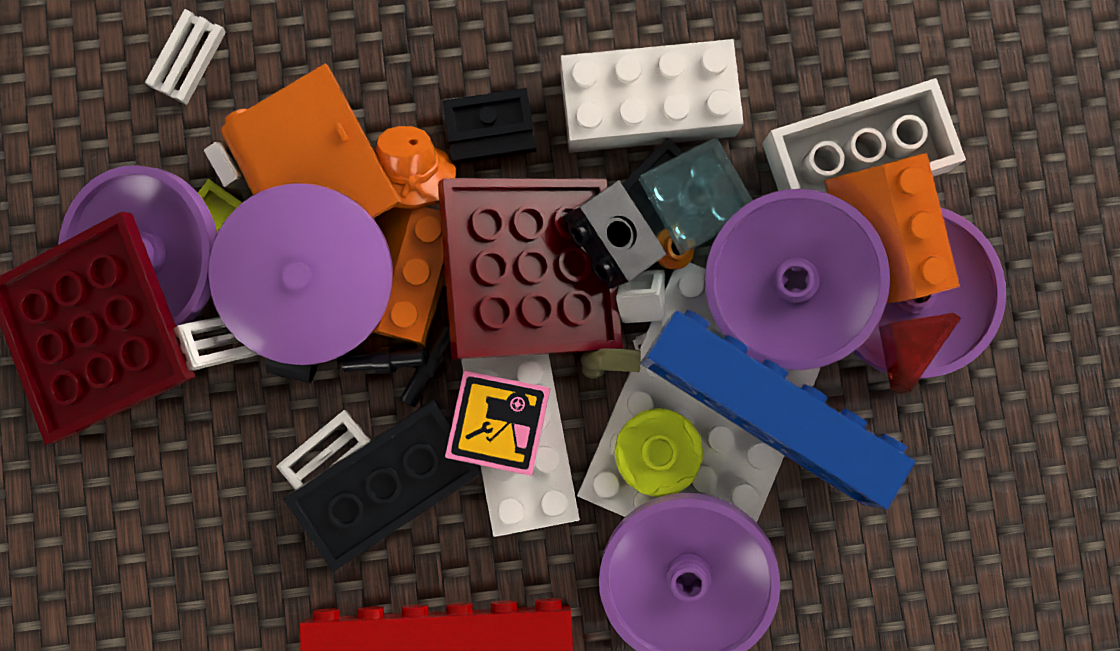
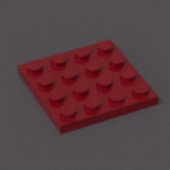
M443 178L438 182L452 360L579 353L605 348L623 349L620 314L616 301L617 287L610 289L607 283H604L597 277L592 268L590 257L584 248L572 239L568 231V224L563 218L564 215L606 188L607 179ZM607 229L608 240L613 244L612 232Z
M119 212L0 275V326L45 445L58 443L195 378L193 370H189L187 367V358L181 351L180 339L176 337L174 332L176 325L131 212Z

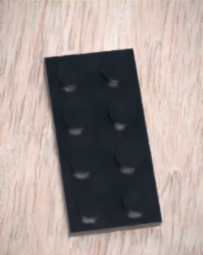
M434 399L283 498L332 572L482 474L477 464L445 458L452 426Z

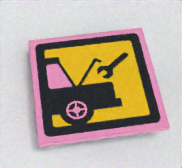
M464 370L445 458L532 476L550 388Z

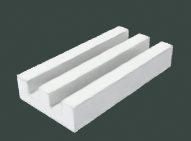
M184 9L145 83L149 87L187 105L226 31L223 27L217 24L213 25L207 19L201 16L197 17L192 12ZM194 26V28H193V30L191 31V33H190V35H189V37H188L186 43L184 44V46H183V48H182L180 54L178 55V57H177V59H176V61H175L173 67L171 68V70H170V72H169V74H168L166 80L164 81V83H162L163 80L165 79V77H166V75H167V73H168L170 67L172 66V64H173V62H174V60H175L177 54L179 53V51H180V49H181L183 43L185 42V40H186V38H187V36H188L190 30H191L192 27ZM204 32L209 33L179 91L174 89L184 69L190 63L194 55L193 52Z
M221 317L181 324L174 328L175 335L179 337L181 342V351L187 358L186 364L189 370L206 368L259 354L246 346L199 356L198 351L240 342L232 333L198 341L193 340V334L226 328Z
M343 410L276 467L293 488L297 489L303 485L301 481L351 439L355 437L359 443L336 462L370 441V438L363 433L360 426L354 422L347 410ZM344 424L348 428L343 435L296 474L292 471L291 467L340 426Z

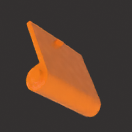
M326 63L249 109L236 110L224 119L225 124L221 127L220 132L253 195L285 184H313L336 190L348 196L362 206L373 219L401 203Z

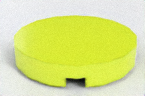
M662 408L641 411L629 419L617 435L614 450L617 469L626 483L642 494L656 497L679 493L691 485L700 470L704 454L701 436L692 422L675 411Z

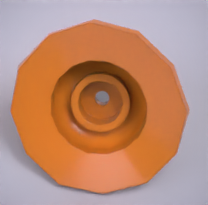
M397 126L387 129L379 135L373 148L401 201L400 204L394 207L418 209L439 204L438 182L443 178H455L456 167L447 153L435 147L426 132L416 127Z

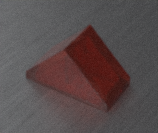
M955 313L892 322L879 327L891 390L897 394L911 392L960 321V316Z

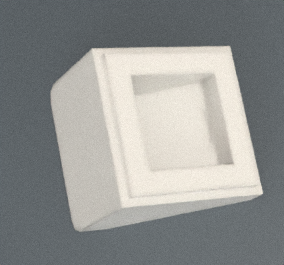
M664 270L643 271L630 282L618 287L616 301L623 323L663 320L665 304Z

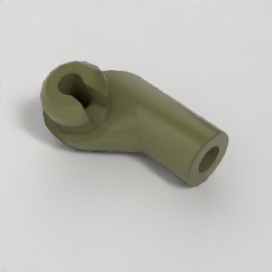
M610 348L587 351L582 354L580 359L582 364L581 370L590 379L600 378L604 375V371L639 372L641 352L640 350Z

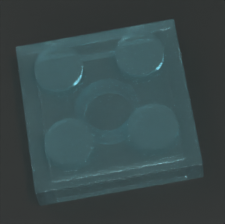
M717 137L642 174L639 178L642 187L680 255L717 237L725 223L743 206L753 201Z

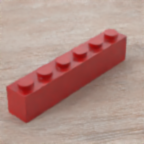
M545 598L535 600V607L517 608V601L502 600L491 602V609L473 610V603L470 602L446 604V611L429 612V607L426 604L402 606V613L384 614V607L381 606L362 607L357 609V615L340 616V609L336 608L313 610V617H308L300 623V651H573L571 606L562 605V600L559 598Z

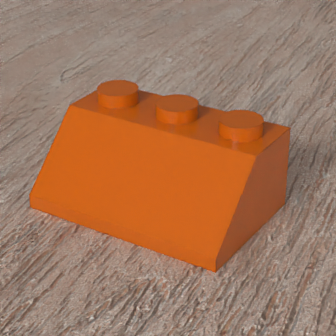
M927 153L824 180L827 194L836 196L856 208L866 217L878 233L885 248L890 271L889 294L886 304L916 299L960 286Z
M393 207L374 218L390 249L393 264V286L386 311L372 333L426 347L445 280L440 211L428 207L418 209Z

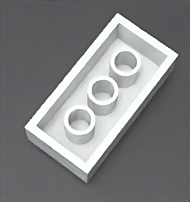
M734 39L561 56L560 72L569 153L661 144L667 137L674 143L736 137L743 125Z
M936 78L771 130L762 143L778 191L809 189L827 193L824 183L826 179L924 153L928 155L933 177L951 171L966 160Z

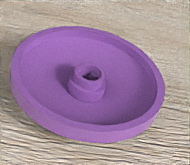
M138 165L122 166L98 175L81 189L70 204L61 226L58 245L119 212H131L175 325L191 323L203 310L211 296L209 260L214 240L217 236V230L207 205L195 189L177 175L158 168Z
M299 183L285 184L263 190L251 196L240 204L225 220L214 240L211 250L209 285L218 314L229 331L241 343L255 353L277 362L309 365L326 362L348 353L365 340L376 328L386 311L391 297L393 264L390 249L380 227L372 216L356 201L336 190L323 186Z
M809 189L776 191L761 196L738 210L725 223L713 242L705 273V290L708 305L717 326L724 336L726 334L744 343L749 348L746 354L756 361L762 363L764 359H767L786 370H809L827 366L843 359L860 347L874 331L882 317L890 285L888 258L883 243L872 224L846 201L824 192Z
M941 208L960 286L916 299L886 304L882 317L874 331L860 347L853 351L861 360L881 372L910 379H924L952 373L976 359L988 347L1000 327L1006 305V282L1000 260L984 234L964 217L950 210Z
M676 493L658 497L642 504L618 524L610 536L603 553L599 574L601 601L610 623L622 639L636 651H747L760 640L774 618L780 596V575L777 558L768 537L756 521L746 512L714 496L698 493Z

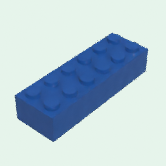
M676 310L667 319L641 360L640 364L861 505L888 510L916 463L915 460L904 454L907 449L904 444L883 433L880 438L864 429L867 422L863 418L847 409H842L840 413L825 404L828 399L827 396L812 386L803 384L799 388L785 379L788 372L776 363L764 359L761 364L748 356L746 353L749 348L738 339L727 334L722 339L707 330L710 323L700 315L690 310H686L684 314Z

